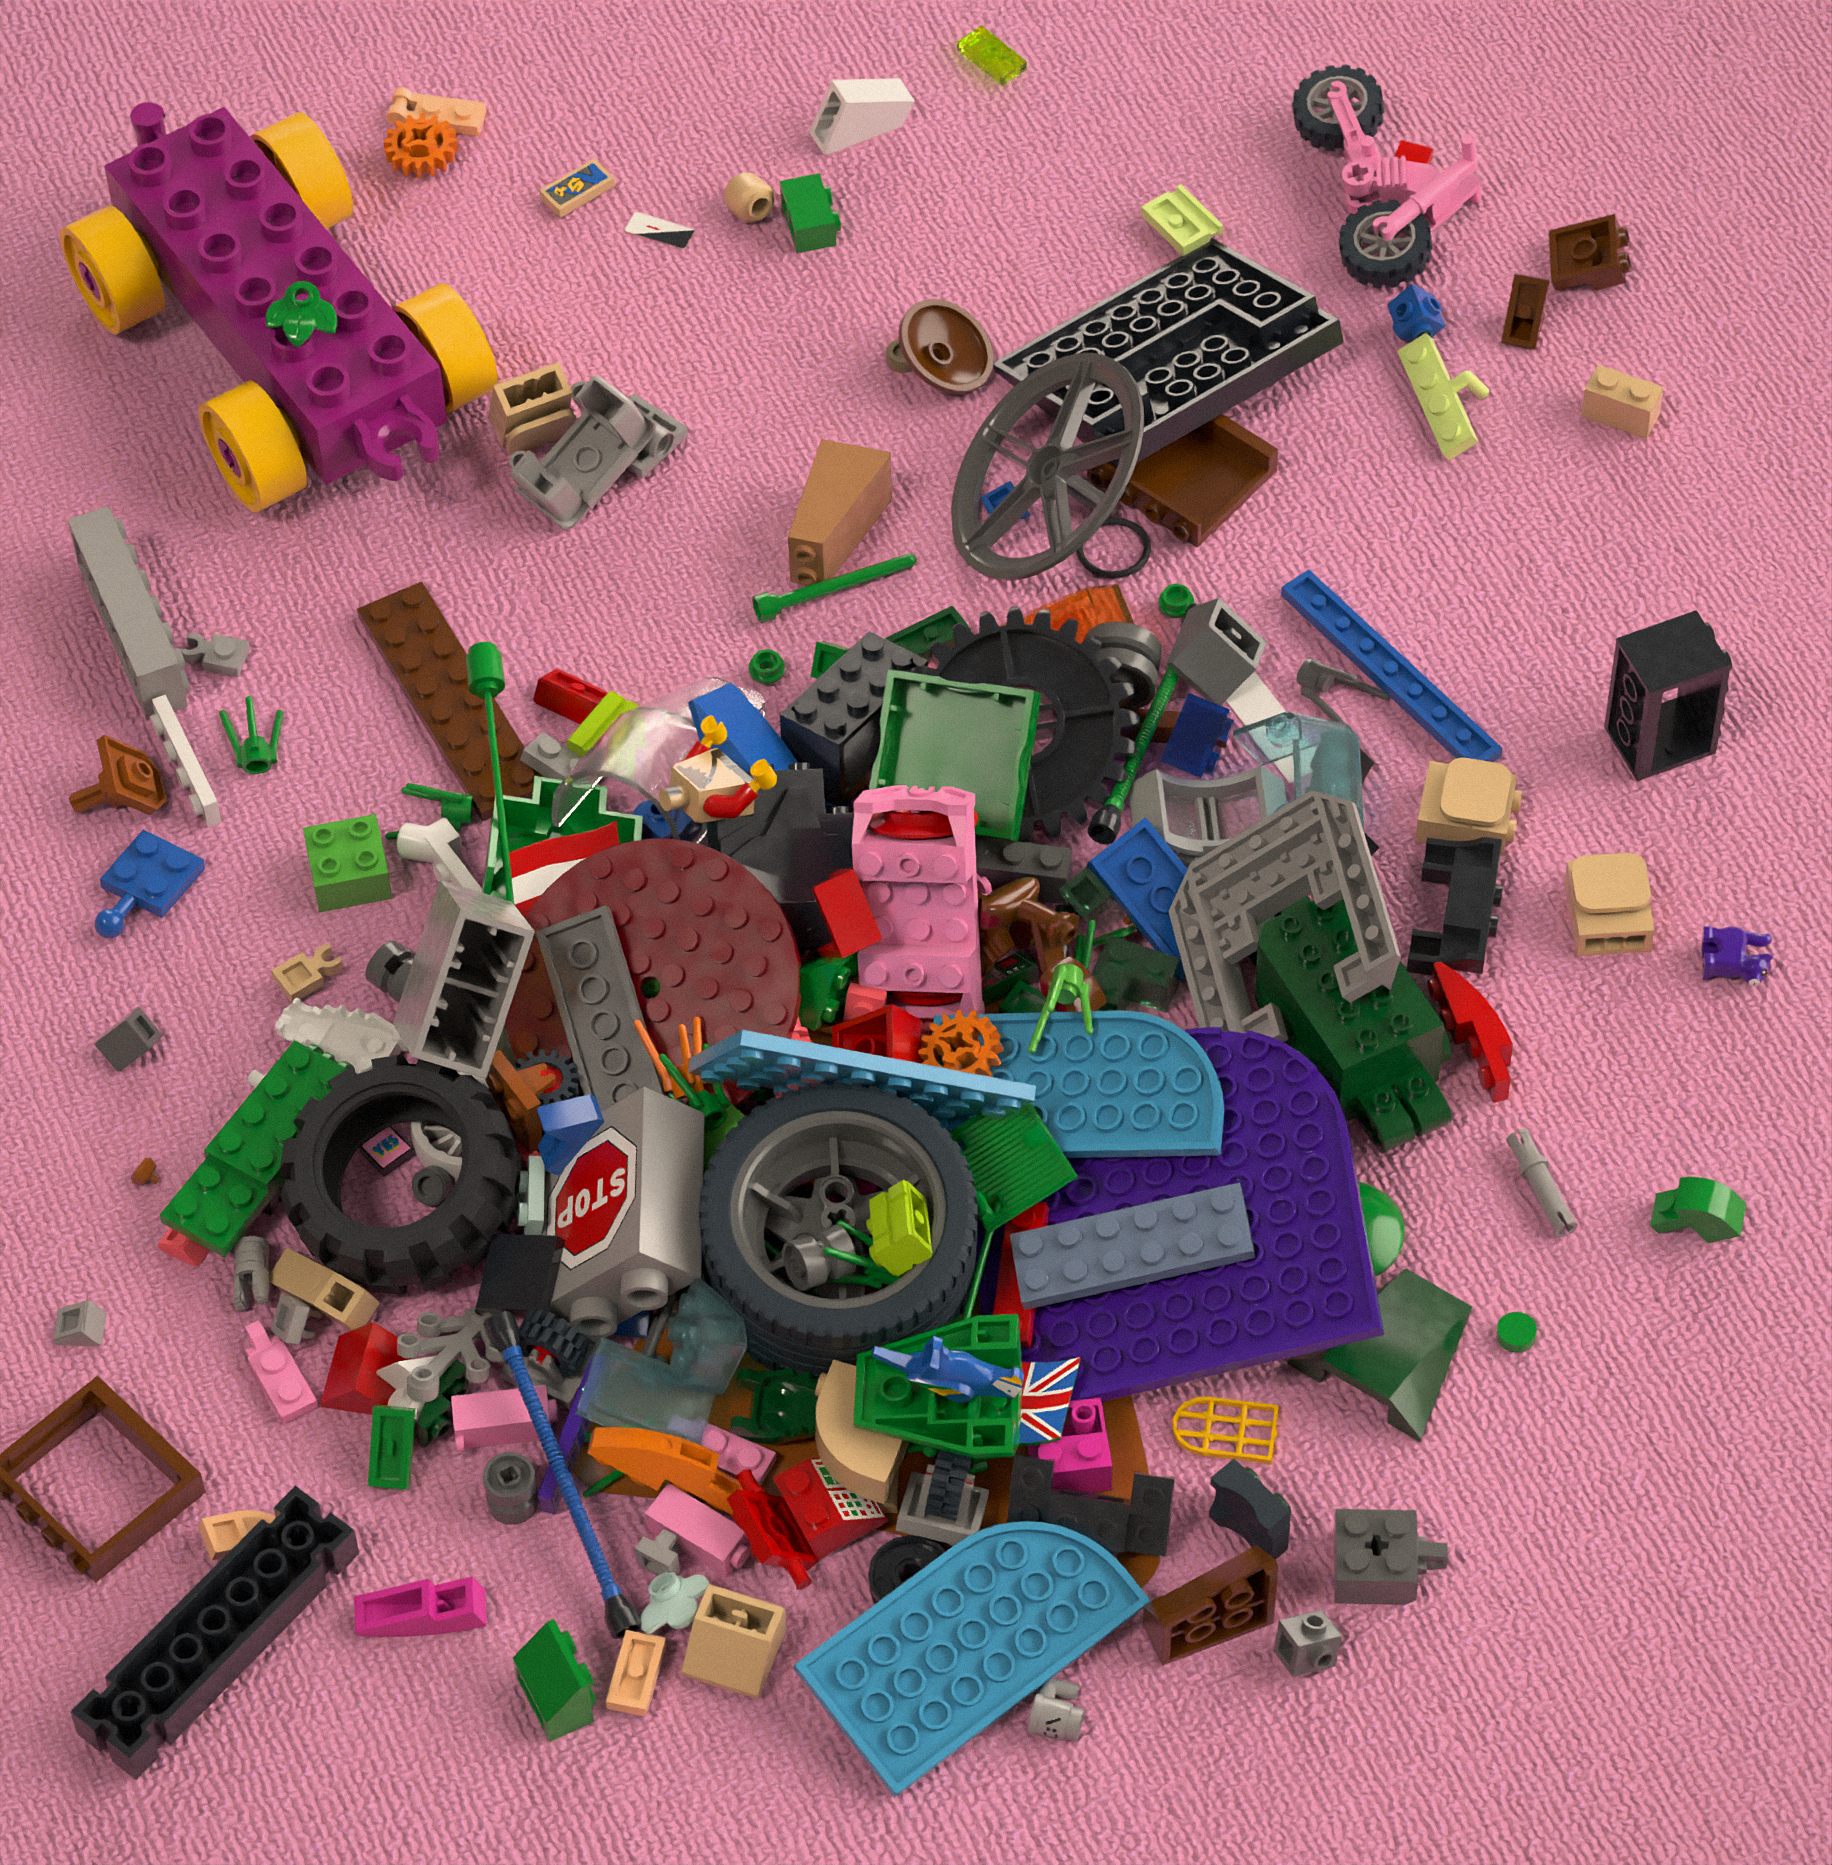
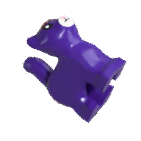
M1703 926L1701 943L1702 958H1704L1702 965L1703 980H1709L1712 976L1724 978L1740 977L1750 986L1760 985L1761 981L1770 974V962L1773 955L1765 953L1746 956L1747 945L1765 947L1771 944V935L1743 931L1741 928L1734 926L1722 929Z

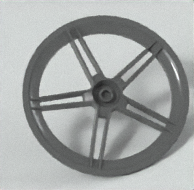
M1095 353L1073 354L1054 360L1040 367L1012 388L980 426L960 466L951 504L952 533L955 544L965 562L974 570L986 577L1004 581L1020 580L1038 575L1061 563L1076 552L1100 528L1110 514L1115 515L1117 509L1114 507L1122 496L1135 468L1144 429V407L1139 387L1130 372L1119 362L1108 356ZM1095 383L1108 386L1120 401L1124 415L1125 430L1072 447ZM1070 385L1044 446L1037 449L1007 434L1034 404L1050 393ZM1003 439L1030 452L1031 456L1028 461L1000 446ZM997 451L1026 469V475L980 525L979 502L981 489L990 462ZM1120 458L1113 479L1105 493L1077 475L1080 472ZM1068 495L1092 510L1085 521L1073 532ZM1041 497L1050 548L1041 553L1022 558L1004 557L991 550V547Z

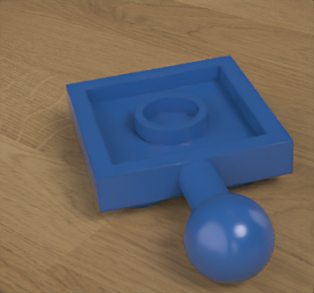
M143 829L100 878L101 888L121 897V899L112 909H104L97 914L94 921L96 932L104 938L117 937L123 931L124 917L135 905L163 918L204 871V859Z

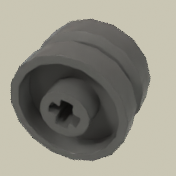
M1126 622L1101 623L1089 629L1083 637V641L1093 635H1099L1103 639L1101 650L1096 658L1098 662L1112 657H1117L1122 662L1119 674L1111 683H1128L1134 687L1135 693L1132 700L1122 707L1141 708L1149 704L1156 693L1158 670L1161 661L1162 645L1157 637L1143 627Z

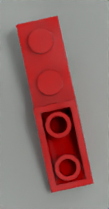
M1433 963L1432 979L1427 981L1428 992L1433 1002L1438 1001L1441 1008L1439 1017L1444 1024L1445 1031H1450L1455 1045L1466 1042L1470 1058H1476L1478 1062V1077L1483 1090H1489L1493 1103L1508 1100L1511 1078L1506 1066L1511 1064L1513 1043L1505 1026L1488 1001L1470 982L1444 963Z

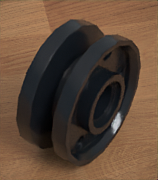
M914 1535L893 1538L881 1546L871 1559L868 1572L869 1590L873 1606L901 1586L905 1579L913 1577L945 1553L944 1549L938 1543L928 1538Z

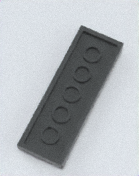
M604 905L535 931L572 1057L577 1067V1073H579L583 1094L595 1096L601 1112L642 1087H647L667 1096L662 1079L634 1026V1021L638 1019L641 1021L645 1031H647L611 909Z

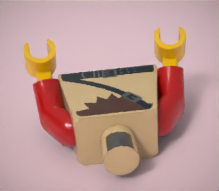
M707 716L700 725L705 735L701 742L696 741L683 760L672 767L670 787L659 791L660 804L665 811L680 808L698 823L751 815L754 813V801L759 796L757 791L760 788L767 790L774 787L777 782V776L765 759H760L751 766L750 773L753 776L751 778L719 748L710 750L709 748L712 745L722 744L726 740L727 730L723 722L717 725L714 716Z

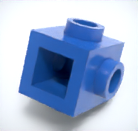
M1413 284L1387 304L1394 323L1392 328L1395 334L1403 341L1408 340L1412 342L1425 333L1433 338V336L1446 327L1441 315L1442 307L1435 296Z

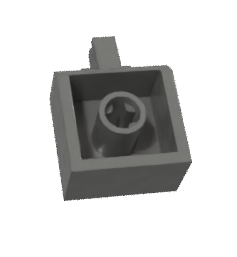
M1335 1509L1333 1531L1334 1604L1406 1605L1416 1601L1418 1575L1427 1574V1570L1447 1568V1543L1427 1542L1426 1538L1417 1536V1510Z

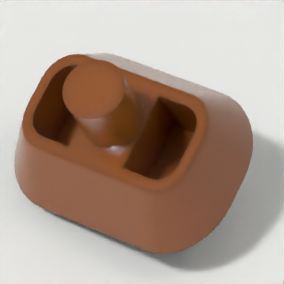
M144 1158L131 1176L132 1184L143 1186L149 1180L156 1185L160 1178L153 1174L157 1166L152 1158Z

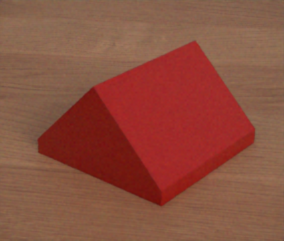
M375 1322L340 1335L321 1398V1407L372 1415L373 1407L375 1405L388 1406L390 1397L396 1391L393 1386L376 1373L377 1370L396 1362L412 1360L414 1358H404L398 1355V1337Z

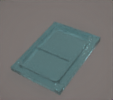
M601 1337L595 1356L591 1360L592 1365L585 1386L581 1390L582 1395L575 1414L605 1427H630L658 1431L700 1445L705 1427L708 1425L707 1420L718 1385Z

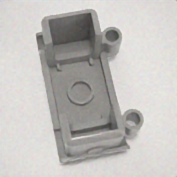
M598 375L593 376L587 383L580 381L572 385V399L583 413L540 462L529 450L527 452L516 451L509 460L512 467L510 476L519 486H515L513 489L564 530L574 527L593 508L651 440L656 430L654 419Z

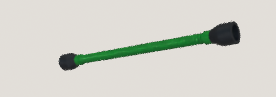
M1194 603L1187 606L1180 621V628L1183 625L1188 610L1201 604ZM1169 666L1134 742L1138 747L1136 756L1128 758L1124 764L1123 769L1127 772L1128 778L1125 782H1117L1110 798L1093 815L1087 832L1089 837L1099 844L1109 845L1113 843L1121 828V812L1124 800L1179 678V675Z

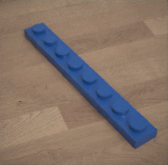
M1308 569L1282 586L1281 596L1456 759L1470 758L1494 762L1502 756V747L1312 571Z

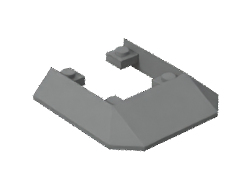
M1311 790L1190 863L1168 912L1200 1028L1221 1027L1222 1031L1246 1033L1247 1030L1270 1036L1281 1042L1288 1040L1279 1007L1270 1003L1252 1014L1238 961L1257 950L1260 938L1257 925L1311 893L1313 894L1315 905L1323 910L1342 899L1345 902L1359 951L1333 966L1342 997L1351 1003L1380 985H1384L1391 990L1401 956L1355 803Z

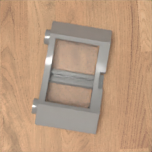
M1262 766L1236 776L1213 780L1178 778L1155 769L1134 781L1129 789L1133 827L1146 817L1185 867H1189L1190 863L1287 805L1284 780Z

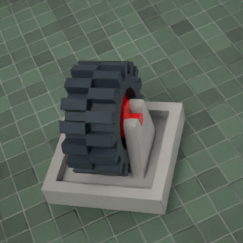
M533 1309L528 1312L519 1327L520 1348L523 1353L522 1361H524L533 1385H546L548 1400L556 1399V1404L570 1410L590 1358L593 1355L598 1357L604 1356L609 1347L608 1339L586 1338L583 1333H577L578 1329L574 1325H570V1322L565 1319L555 1317V1314L550 1312L546 1315L543 1310L538 1309V1311H535ZM505 1364L501 1371L502 1379L517 1386L509 1365Z
M939 1449L935 1466L928 1464L925 1474L912 1471L895 1531L945 1542L952 1546L978 1532L990 1490L973 1486L975 1475L968 1474L972 1458Z

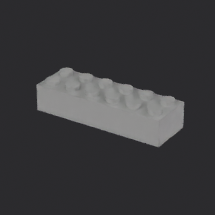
M109 506L68 519L78 567L146 721L150 720V716L155 714L152 699L166 695L173 711L188 707L185 692L190 691V685L183 670L186 669L182 653L179 648L174 649L173 645L170 644L174 642L171 629L167 621L162 623L160 619L162 611L156 596H150L148 592L150 584L144 569L138 570V567L135 566L139 564L133 544L127 545L124 540L127 538V534L121 518L114 519Z

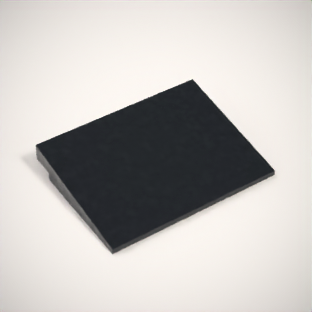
M1212 238L1210 242L1196 250L1176 258L995 361L993 369L1015 387L1021 380L1040 367L1073 354H1101L1119 362L1135 379L1143 401L1144 429L1141 448L1136 462L1138 463L1344 343L1339 319L1318 308L1315 295ZM1095 383L1076 435L1083 443L1125 430L1124 415L1120 401L1113 390L1106 385ZM1070 385L1050 393L1038 401L1036 405L1056 420ZM1120 458L1108 463L1117 469Z

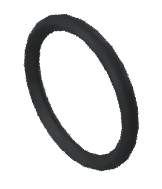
M1107 517L1101 526L1108 524L1123 525L1131 528L1140 536L1144 546L1140 560L1128 569L1107 571L1095 567L1087 560L1083 552V545L1076 551L1080 563L1091 573L1105 578H1122L1138 572L1146 564L1151 553V542L1147 533L1135 522L1124 518Z

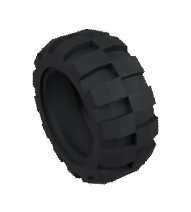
M403 1054L371 1059L373 1068L371 1070L356 1074L353 1067H349L328 1080L327 1082L332 1090L320 1102L311 1096L295 1118L293 1123L299 1132L296 1139L287 1138L283 1146L279 1171L285 1178V1184L280 1194L288 1220L294 1226L301 1241L312 1256H316L325 1267L357 1285L362 1283L368 1284L374 1293L402 1295L407 1293L408 1285L418 1283L421 1284L425 1291L453 1282L450 1271L466 1261L474 1269L488 1255L491 1243L490 1238L498 1229L505 1232L509 1228L519 1203L514 1196V1188L518 1187L520 1171H522L521 1152L515 1145L512 1136L514 1131L493 1096L472 1075H460L454 1069L418 1059L416 1064H411L407 1062ZM420 1121L443 1126L461 1138L463 1154L458 1179L448 1197L429 1215L408 1225L378 1228L363 1225L343 1214L341 1184L346 1167L358 1148L377 1132L392 1125Z

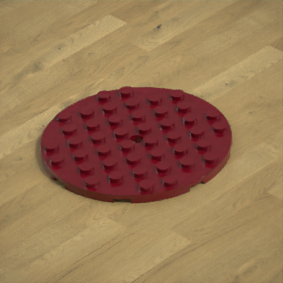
M645 839L612 846L578 862L563 873L545 890L525 917V920L532 929L538 931L604 905L608 906L612 912L648 1035L658 1054H665L674 1066L683 1064L678 1030L680 1024H684L686 1027L691 1057L694 1056V1017H699L701 1020L702 1046L703 1044H708L711 1047L740 1030L792 1038L801 1003V995L799 994V968H801V962L792 927L783 909L762 882L743 865L719 851L690 841L676 839ZM535 932L505 1020L507 1035L517 1060L522 1058L526 1062V1053L532 1051L534 1057H537L538 1050L545 1049V1056H550L552 1050L558 1051V1059L565 1054L569 1057V1064H571L574 1060ZM657 979L661 986L660 992L654 998H645L642 985H645L650 980ZM579 1080V1097H580V1096H584V1094H583V1090H582V1087H581V1084H580V1080ZM724 1080L721 1083L725 1096L737 1109L745 1104V1100L755 1091L740 1089L737 1087V1082ZM712 1083L703 1084L704 1090L715 1094ZM673 1091L666 1092V1095L669 1093L673 1094ZM689 1098L680 1099L684 1104L690 1107Z

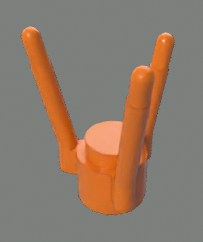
M694 1017L693 1019L694 1055L702 1052V1031L699 1017ZM635 1020L634 1026L662 1079L664 1091H673L675 1099L688 1098L659 1060V1054L641 1021ZM680 1024L678 1030L683 1064L675 1067L693 1091L697 1093L704 1090L703 1084L706 1082L700 1080V1075L688 1073L691 1053L686 1027L684 1024Z

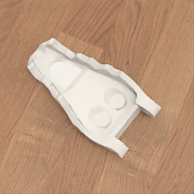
M295 998L292 1004L283 1009L279 1020H276L275 1030L277 1035L292 1042L295 1040L306 1047L310 1044L318 1045L324 1053L328 1052L334 1055L337 1062L347 1061L352 1064L356 1074L373 1069L371 1059L399 1055L401 1051H408L393 1024L374 1012L367 1014L359 1008L354 1012H349L342 1005H339L338 1008L325 1005L323 1009H319L316 1006H307L299 998Z

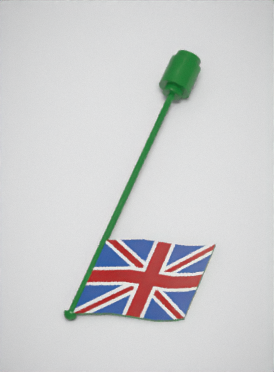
M999 1199L989 1205L994 1213L1004 1207ZM994 1230L989 1234L987 1231L985 1232L962 1320L971 1317ZM1081 1357L1049 1363L1022 1362L1024 1379L1021 1400L1020 1443L1018 1446L1047 1444L1061 1439ZM923 1446V1453L927 1457H934L939 1451L936 1448Z

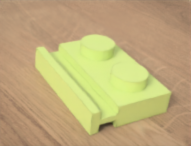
M1181 184L1177 186L1176 191L1172 193L1168 191L1141 206V216L1182 256L1210 242L1212 236L1223 234V225Z

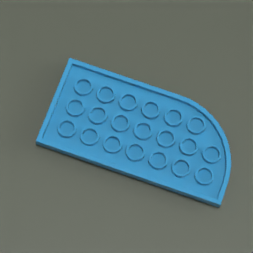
M1091 1011L1093 1033L1087 1035L1082 1012H1050L1037 1048L1033 1054H1030L1028 1047L1041 1013L978 1014L980 1019L987 1016L992 1025L997 1028L1001 1035L999 1041L1004 1047V1051L997 1054L1001 1065H991L989 1068L993 1077L1036 1085L1035 1101L1031 1102L1066 1158L1220 1155L1224 1122V1100L1219 1078L1202 1047L1187 1032L1175 1024L1154 1015L1135 1011ZM934 1015L933 1023L938 1026L943 1024L942 1015ZM947 1015L950 1020L955 1018V1015ZM978 1035L980 1046H984L983 1037ZM939 1055V1064L944 1067L943 1057ZM928 1114L930 1117H935L941 1123V1128H946L948 1132L976 1116L964 1115L944 1118ZM963 1140L957 1143L962 1151L967 1148Z
M740 1030L694 1055L689 1060L688 1073L700 1075V1080L706 1083L720 1084L727 1080L737 1082V1087L744 1090H760V1087L774 1089L773 1094L777 1096H782L781 1093L790 1090L793 1092L798 1091V1088L803 1086L816 1087V1084L820 1083L834 1085V1082H845V1085L857 1083L863 1084V1087L867 1088L874 1086L880 1088V1091L883 1092L888 1090L896 1093L897 1097L901 1099L905 1097L912 1101L914 1106L922 1107L930 1115L944 1118L977 1114L992 1118H1003L1007 1111H1019L1020 1107L1035 1101L1036 1085L747 1030Z
M1029 1521L1005 1523L980 1530L955 1544L796 1663L793 1669L888 1791L896 1798L1047 1681L1143 1609V1606L1149 1604L1151 1600L1118 1560L1090 1538L1076 1531L1048 1523Z

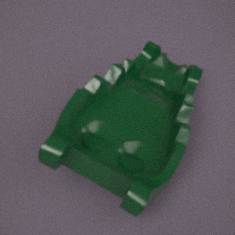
M747 1368L738 1369L736 1385L752 1391L749 1418L743 1416L732 1417L729 1431L748 1440L771 1444L816 1436V1405L818 1396H815L818 1379H815L811 1373L804 1372L799 1374L792 1368L773 1371H756Z

